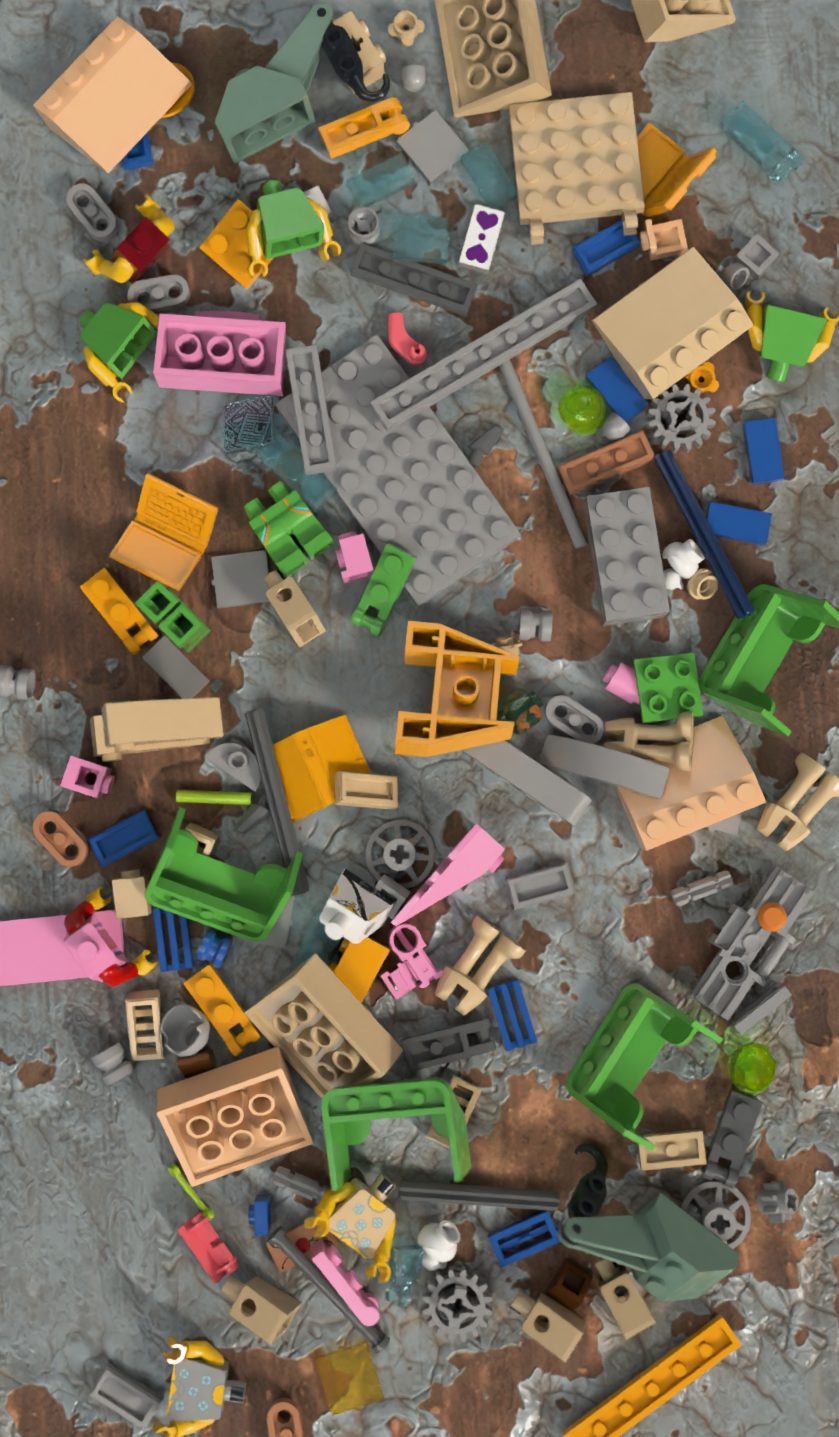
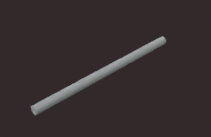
M508 360L499 365L574 547L579 549L587 545L512 363Z

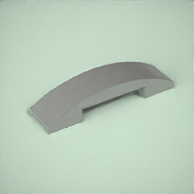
M547 734L538 762L544 767L565 773L571 772L627 788L629 791L660 800L670 771L668 767L633 755Z

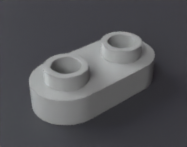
M77 184L71 187L66 196L67 205L89 235L100 242H106L114 238L118 231V222L113 212L97 192L87 184ZM82 201H89V204L87 206L80 207V203ZM101 224H108L105 230H98Z
M172 274L136 281L129 287L127 299L129 303H140L141 297L149 296L150 299L147 303L140 304L157 313L185 306L190 299L191 292L188 283L183 277ZM179 290L180 295L178 297H170L172 291Z
M558 695L547 703L545 708L547 721L570 738L595 744L602 738L604 724L600 717L570 697ZM559 706L564 707L566 710V716L563 718H559L555 714V709ZM582 725H591L593 729L592 734L584 735L581 731Z

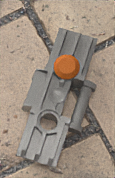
M775 866L747 910L745 911L739 906L732 904L727 911L731 917L721 932L717 935L712 933L708 942L720 950L689 995L729 1021L753 983L756 982L760 986L765 987L767 984L766 978L788 945H793L796 941L793 936L788 934V931L814 891ZM773 932L779 937L754 972L749 966ZM729 962H738L739 971L742 973L739 978L730 979L726 975V966Z

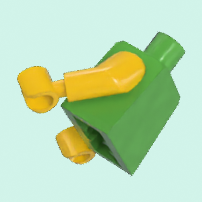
M271 180L264 184L262 188L264 196L258 198L257 209L251 212L246 231L248 255L252 256V262L247 267L250 278H254L253 266L255 264L262 267L263 277L268 273L267 264L262 261L261 255H265L266 259L317 246H320L318 254L323 261L329 260L328 246L332 249L334 257L340 255L341 247L337 242L331 240L333 232L327 212L321 205L306 197L299 188L283 191L278 180Z
M761 291L759 300L755 301L750 298L751 292H747L744 305L747 309V315L754 325L748 329L752 347L758 351V356L771 359L766 378L785 382L790 364L804 367L806 363L816 360L830 346L835 325L839 321V312L831 319L827 315L829 307H826L819 316L764 304L762 308L765 293Z
M138 302L121 303L117 306L105 303L96 314L92 311H86L80 318V325L84 328L80 333V338L86 344L83 352L87 366L106 387L109 385L113 389V396L120 403L125 402L118 397V391L121 388H127L133 395V390L128 384L119 383L116 377L118 376L122 379L158 333L154 328L158 330L159 315Z

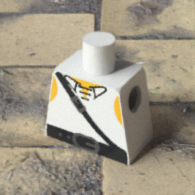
M344 869L319 920L326 925L325 932L329 938L339 940L344 937L350 942L358 944L384 925L396 901L349 870Z

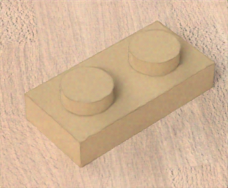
M701 1129L643 1135L656 1145L653 1151L637 1143L641 1171L706 1164L704 1138Z

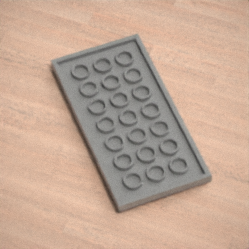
M377 334L321 372L337 466L336 471L324 472L323 474L380 554H382L386 543H390L417 556L404 588L418 608L521 537L519 530L472 465L469 464L465 455L430 407L391 430L385 431L372 411L370 401L409 378ZM291 393L276 403L275 406L300 441L293 394Z

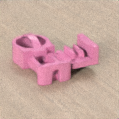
M407 923L394 926L389 932L388 944L403 963H397L399 968L390 974L386 971L378 975L393 998L397 1000L415 988L416 985L420 988H425L430 984L431 980L441 977L443 970L440 968L436 970L422 949L426 944L416 927ZM407 927L415 933L416 942L414 947L406 939L401 928ZM395 933L407 950L406 952L400 951L395 947L393 938ZM388 976L391 977V979L393 980V982H394L395 985L397 986L398 990H395V987L393 986V984H392L391 981L389 980Z

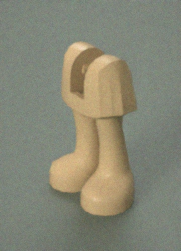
M685 711L680 713L676 723L670 725L635 723L634 717L603 723V735L605 737L624 740V742H606L602 744V747L642 759L672 763L683 771L691 770L694 737L693 712ZM638 740L667 741L678 744L673 746L638 744Z
M802 752L795 759V765L799 771L796 779L776 804L771 802L767 804L757 827V831L767 837L781 821L787 824V828L776 842V845L785 852L810 834L807 825L825 803L833 797H839V778L830 772H825L818 787L795 815L791 812L802 796L826 770L821 764Z
M476 915L471 924L474 935L470 944L454 966H445L435 990V995L445 1001L458 984L466 989L455 1006V1009L463 1016L477 1007L487 997L484 989L497 969L507 959H520L526 952L515 940L502 933L478 971L471 977L468 974L486 947L500 933L497 927L479 915Z

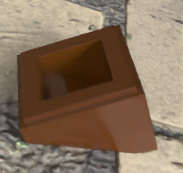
M211 1048L201 1050L190 1056L179 1057L177 1060V1065L186 1079L217 1068L213 1049L211 1050Z
M565 1259L548 1286L546 1294L569 1309L574 1310L581 1306L594 1276Z

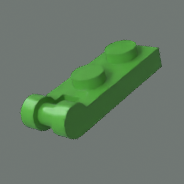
M386 543L350 623L358 627L363 625L370 629V633L379 637L386 627L417 556L390 543ZM371 606L380 610L376 618L368 615Z

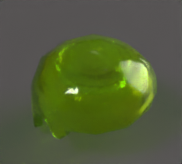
M589 385L573 386L562 394L558 403V413L563 425L579 436L594 434L603 427L607 418L603 396L598 390Z
M749 1042L737 1046L729 1055L727 1073L732 1083L740 1091L756 1094L766 1090L773 1082L777 1062L770 1054L768 1046Z

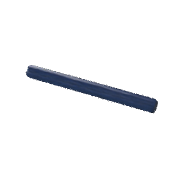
M669 450L660 452L655 456L654 461L732 610L738 619L750 616L754 612V608L672 452Z

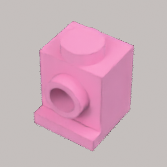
M348 532L338 536L341 549L335 550L340 569L347 568L346 571L341 572L344 583L372 576L374 571L364 534L357 535L356 532Z
M70 756L60 786L102 799L104 793H110L115 777L110 775L111 768ZM91 773L97 776L93 785L87 782V777Z

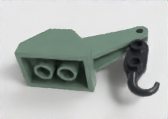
M318 2L313 5L303 21L265 68L255 66L251 69H243L228 81L215 124L234 164L316 122L307 93L323 50L337 77L350 86L361 100L377 102L387 95L390 89V79L386 73L382 76L383 86L381 89L373 92L366 88L361 58L347 31L339 25H334L333 11L328 3ZM268 119L270 124H263L262 121Z
M583 1143L578 1145L575 1149V1154L579 1155L582 1152H588L595 1159L596 1166L594 1170L585 1174L579 1180L568 1203L567 1210L570 1219L558 1229V1237L563 1245L630 1267L635 1281L661 1302L697 1299L735 1270L740 1255L661 1192L635 1215L597 1217L607 1195V1159L603 1152L592 1144Z

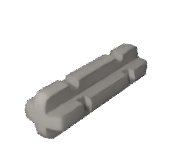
M722 871L714 874L715 877L708 876L686 884L685 888L681 886L671 890L673 903L675 906H681L689 903L690 899L695 901L717 893V889L725 890L732 887L733 880L730 873Z
M279 1166L276 1169L272 1179L273 1184L282 1188L287 1186L289 1191L309 1200L317 1199L316 1203L318 1204L325 1191L331 1188L326 1185L321 1187L319 1182L299 1173L291 1174V1170L283 1166Z

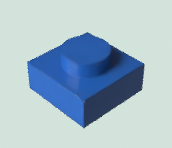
M270 1194L257 1195L254 1205H249V1225H255V1235H268L271 1229Z

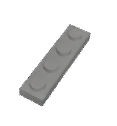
M317 345L287 349L286 357L305 474L311 475L336 471L337 466Z

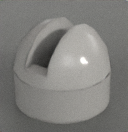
M408 65L401 69V81L404 88L410 92H417L424 86L426 73L423 66Z
M735 261L728 263V267L723 268L721 273L722 281L732 290L741 288L749 277V269Z
M614 412L609 415L603 424V432L610 440H619L630 431L628 424Z

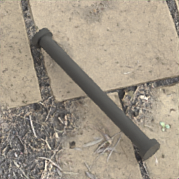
M282 1226L278 1227L269 1236L267 1241L272 1246L276 1244L372 1344V1350L376 1354L380 1353L388 1345L390 1338L385 1333L381 1334L373 1325H364L324 1274L285 1235L286 1230Z

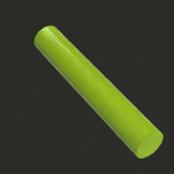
M177 789L176 802L251 805L252 792Z

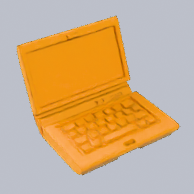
M648 123L637 136L645 206L644 213L641 214L646 217H652L665 213L667 210L671 211L686 194V187L696 176L700 177L716 159V148L710 147L691 156L685 155V150L651 123Z
M147 473L136 511L137 515L110 553L109 558L174 590L180 591L209 543L218 507Z
M346 715L309 727L273 744L293 823L335 803L336 772L348 771L372 774Z

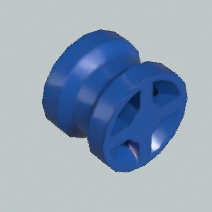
M209 929L199 947L196 959L201 961L209 960L213 963L214 967L220 969L229 953L233 939L229 937L221 938L217 936L215 931Z

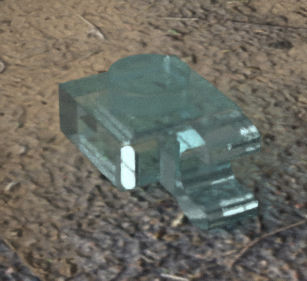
M417 1245L391 1247L389 1260L391 1276L387 1281L392 1283L386 1288V1301L397 1300V1306L399 1307L410 1305L412 1282H419L423 1248Z

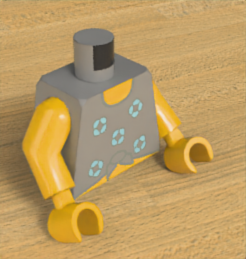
M173 1336L166 1340V1343L174 1348L170 1353H162L169 1363L174 1364L166 1421L171 1422L169 1426L162 1422L154 1423L152 1430L155 1433L163 1431L161 1437H182L194 1433L221 1417L225 1401L243 1403L246 1382L228 1380L230 1362L225 1360L223 1355L207 1341H183L180 1343Z

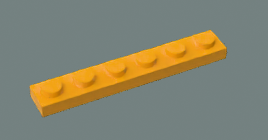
M717 1315L562 1431L563 1436H621L742 1345L722 1315Z

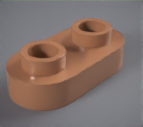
M46 811L35 818L33 822L35 837L60 864L74 867L86 860L89 853L87 842L61 814ZM51 821L56 824V831L52 834L47 831V825ZM71 845H75L78 849L74 857L68 853V848Z
M290 1398L275 1400L267 1414L269 1437H304L301 1411L298 1404ZM286 1410L290 1413V1417L283 1419L279 1416V1412Z

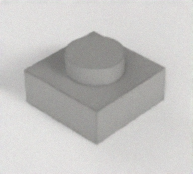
M757 233L739 251L734 260L747 267L749 274L757 280L774 263L780 253Z
M384 874L375 888L396 901L388 916L393 920L411 892Z

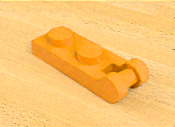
M398 98L386 99L318 127L330 158L333 159L393 133L397 135L405 133L409 129L410 123L406 115L401 113L402 106ZM383 117H388V118H389V119H386V120H384V121L382 120Z
M103 568L80 586L81 590L133 655L142 650L140 646L148 640L152 642L159 636L107 569ZM135 625H138L141 630L132 637L128 631Z
M212 964L207 965L183 983L234 1056L244 1051L243 1047L251 1041L255 1043L262 1038L258 1028L244 1014L245 1010ZM240 1023L244 1031L235 1036L231 1028Z

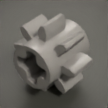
M786 1181L764 1183V1189H761L757 1195L759 1211L764 1215L769 1214L770 1223H784L785 1220H792L791 1214H795L798 1210L799 1202L796 1192L791 1188L786 1189Z

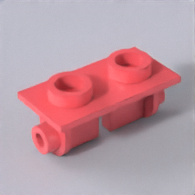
M199 1210L177 1231L211 1280L216 1284L226 1274H231L239 1267L237 1263L238 1258L236 1256L233 1257L208 1221V1215L204 1216L202 1211Z

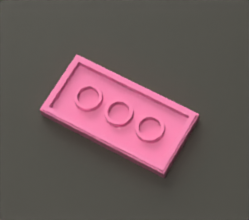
M115 910L94 912L125 956L122 918L116 919ZM67 915L0 921V986L88 977L64 943L67 933L64 920Z

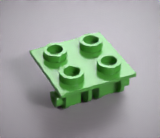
M694 653L633 660L642 723L677 720L679 714L685 711L693 712V717L704 716Z

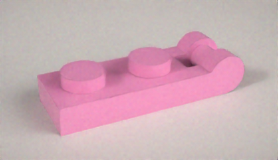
M321 1238L311 1246L313 1262L364 1325L372 1326L376 1324L379 1319L377 1297L373 1293H365L362 1290L363 1284L353 1270L347 1271L342 1264L343 1258L334 1245L328 1246Z

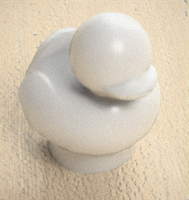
M688 539L684 543L673 542L664 549L662 558L667 559L672 568L663 571L666 589H683L682 578L689 579L699 568L698 563L705 559L703 552L693 540Z
M443 1220L440 1223H429L419 1232L418 1244L424 1250L421 1262L427 1270L445 1269L447 1261L455 1256L457 1243L460 1241V1233L452 1222Z

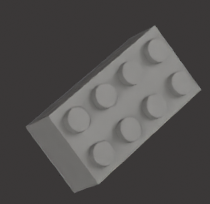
M650 487L586 496L583 508L602 626L665 617L670 610Z

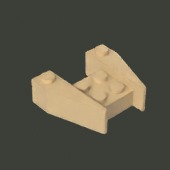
M219 698L108 703L101 708L102 715L93 716L90 719L93 756L102 757L103 762L122 760L123 754L210 744V738L224 737Z

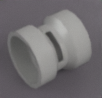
M359 207L353 210L348 219L349 235L352 243L357 247H360L361 243L371 247L374 246L380 236L378 215L368 207Z
M520 609L518 640L528 641L530 638H538L540 641L550 642L552 610H542L539 613H533L530 609Z
M0 665V696L16 695L18 699L30 700L35 688L36 675L34 669L22 668L21 670H14L12 666Z
M120 1042L91 1058L95 1067L105 1071L101 1079L106 1087L135 1071L131 1062H123L124 1049Z

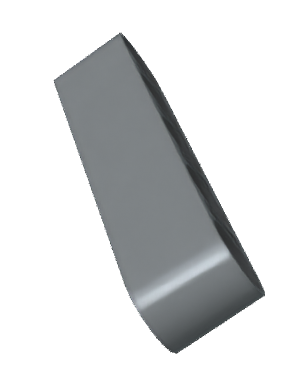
M507 741L459 750L574 827L592 801L583 792Z

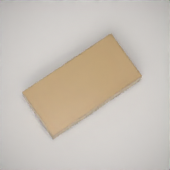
M338 771L335 773V805L394 810L398 808L397 776Z

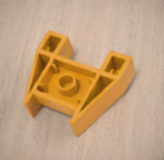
M408 621L404 664L436 667L431 714L398 711L395 754L430 757L510 740L514 729V722L496 720L500 674L516 675L520 657L439 623Z

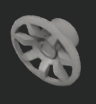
M394 820L381 825L370 836L366 847V863L373 877L377 881L381 879L374 866L386 863L391 868L389 878L392 880L395 879L398 871L405 870L412 881L403 884L398 883L406 889L418 885L427 877L435 859L434 846L430 836L422 827L406 820ZM395 826L394 840L387 842L378 837L385 829ZM400 826L411 827L419 833L409 841L402 839ZM422 836L428 845L429 855L416 853L414 846ZM376 842L384 848V853L382 857L372 861L371 850L373 843ZM415 860H428L424 872L417 877L412 864Z
M709 1181L697 1185L686 1195L681 1209L687 1212L690 1201L695 1198L703 1210L701 1214H692L690 1216L734 1249L745 1239L751 1224V1212L746 1198L737 1188L734 1187L732 1189L724 1186L721 1181ZM714 1187L716 1190L713 1203L709 1204L698 1193L704 1189ZM722 1188L732 1192L738 1197V1200L729 1203L727 1206L723 1204ZM741 1205L745 1213L744 1224L737 1222L733 1214ZM736 1229L741 1230L739 1235L733 1241L727 1243L726 1240L730 1239L735 1234Z

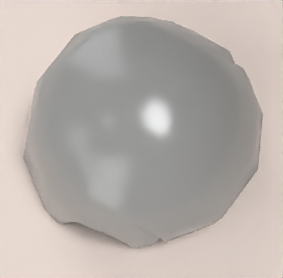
M186 1003L174 1005L165 1014L160 1024V1031L167 1041L164 1046L175 1055L186 1057L196 1054L208 1042L210 1024L206 1015L200 1010Z

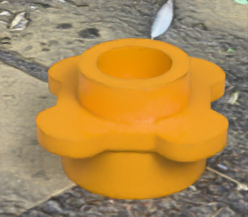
M705 362L702 366L695 368L684 376L688 379L690 392L694 393L698 388L701 389V393L717 391L719 382L715 380V367L712 363ZM699 377L704 378L703 383L699 382Z

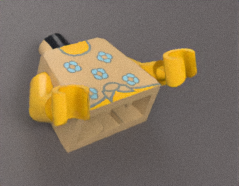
M381 1173L370 1187L358 1178H354L350 1182H345L339 1190L332 1191L329 1188L325 1191L315 1209L316 1216L308 1217L304 1222V1226L306 1229H312L317 1224V1230L313 1237L326 1236L330 1231L370 1261L373 1257L375 1263L370 1264L366 1268V1276L368 1278L375 1277L378 1268L380 1271L378 1282H386L391 1276V1269L386 1262L389 1261L393 1244L396 1212L385 1199L396 1185Z

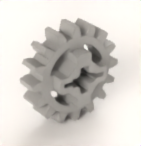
M673 384L670 393L665 390L659 395L660 399L654 398L651 405L655 409H649L646 416L653 419L648 422L647 429H655L656 432L651 438L653 441L659 438L663 440L660 448L664 449L669 444L672 445V453L676 454L679 447H683L684 452L689 453L692 444L699 449L703 444L702 439H709L712 433L708 429L713 428L716 424V421L709 419V417L713 416L716 411L715 408H707V404L711 400L710 397L704 399L699 397L701 394L700 388L692 393L690 392L689 384L685 385L683 391H679L678 386ZM684 400L685 402L674 403L673 401ZM695 407L699 411L701 419L697 417ZM687 410L686 418L675 428L677 418ZM661 419L665 420L667 431L664 429ZM687 434L690 437L679 438L676 436Z
M449 1266L448 1275L446 1276L437 1271V1282L435 1283L431 1280L427 1282V1288L431 1293L424 1292L422 1294V1300L429 1303L422 1306V1314L431 1315L427 1319V1326L437 1325L436 1336L438 1337L447 1332L449 1342L453 1341L455 1335H460L462 1342H466V1333L468 1332L477 1337V1326L480 1325L486 1328L488 1325L484 1315H492L493 1312L492 1307L486 1304L493 1301L492 1294L488 1292L483 1293L488 1288L486 1280L478 1283L477 1271H474L470 1276L466 1275V1266H462L459 1273H455L453 1267ZM454 1283V1285L446 1291L442 1290L445 1286ZM467 1285L475 1291L479 1300L469 1295ZM456 1298L462 1299V1304L459 1305L458 1309L452 1307ZM436 1308L439 1311H444L448 1317L447 1322L440 1317ZM468 1317H472V1319L469 1320L468 1322L463 1323V1324H460L462 1321H464V1320L467 1319Z

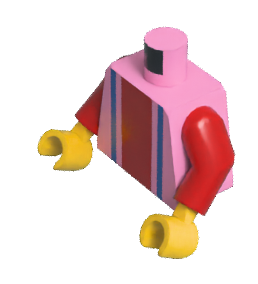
M100 886L87 894L86 901L80 903L65 917L64 925L67 933L64 943L90 979L105 982L108 986L115 987L136 977L138 974L146 975L158 962L150 963L146 960L145 957L151 953L150 950H144L133 962L127 960L94 914V911L101 909L112 901L111 897L106 900L101 897L100 890L104 887Z

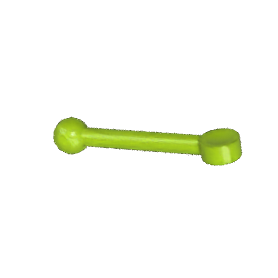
M172 1163L167 1168L168 1172L177 1179L202 1211V1214L204 1216L208 1215V1221L212 1220L214 1217L213 1209L205 1206L181 1175L177 1165Z

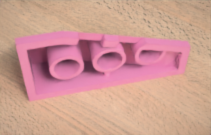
M476 823L391 923L398 926L480 877L487 870L493 873L505 859L501 856L505 849Z

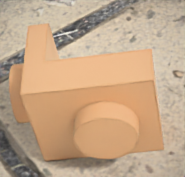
M651 219L645 220V231L640 232L642 250L649 251L650 261L680 255L688 250L682 219L652 225Z

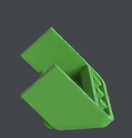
M761 584L753 588L747 595L754 608V612L744 619L734 617L698 680L699 688L707 697L749 722L789 737L791 730L773 716L775 702L764 691L793 641L800 643L811 642L818 637L825 625L839 628V613L826 600Z
M180 807L145 892V899L157 908L254 942L265 940L292 895L303 853L297 851L287 869L279 864L269 863L261 865L255 874L197 853L198 840L187 830L179 829L186 809Z
M638 983L629 984L622 990L568 1075L566 1082L567 1091L619 1133L653 1151L656 1145L635 1130L642 1119L643 1106L632 1094L666 1041L675 1046H684L691 1041L697 1030L718 1044L722 1042L723 1038Z
M441 1078L338 1086L329 1090L322 1098L321 1110L332 1191L339 1190L352 1177L348 1145H356L365 1141L371 1131L370 1120L431 1115L432 1124L436 1132L442 1136L449 1137L454 1181H461L471 1168L465 1115L451 1086Z

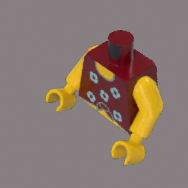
M148 194L144 195L146 200L141 206L135 205V208L145 218L116 248L112 261L105 260L97 249L92 251L94 256L91 259L83 260L94 275L101 273L116 282L124 283L129 281L133 284L139 281L174 244L168 238L175 229L173 220L160 209V206Z

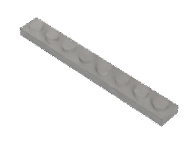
M579 279L370 401V407L387 432L593 311L597 303L583 281Z

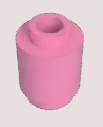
M621 661L617 666L611 664L602 679L607 683L605 689L630 704L635 702L640 705L635 669Z

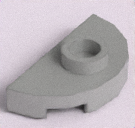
M223 743L212 748L204 756L257 793L262 779L256 756L248 748L237 743Z

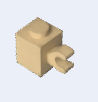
M140 869L121 871V877L112 880L116 919L151 914L153 912V905L145 899L150 874L140 875Z

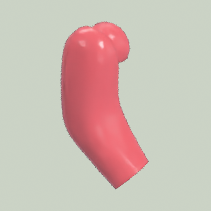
M398 312L388 314V342L391 348L413 365L423 363L426 360L427 351L422 344L407 334L403 314Z

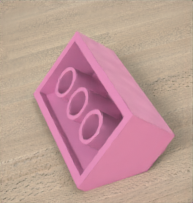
M159 314L153 371L159 388L283 396L286 369V322Z

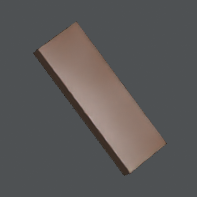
M641 430L557 466V471L570 497L652 462L655 455L644 430Z

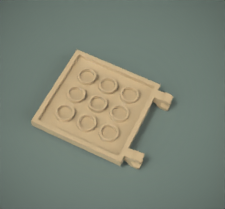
M632 92L510 104L509 116L520 225L529 224L531 245L544 244L543 223L622 215L624 236L636 235V227H638L637 214L644 213L645 206Z

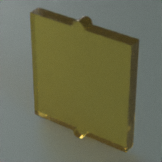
M367 1341L347 1348L339 1346L337 1351L315 1358L332 1416L352 1409L359 1411L361 1406L384 1399Z

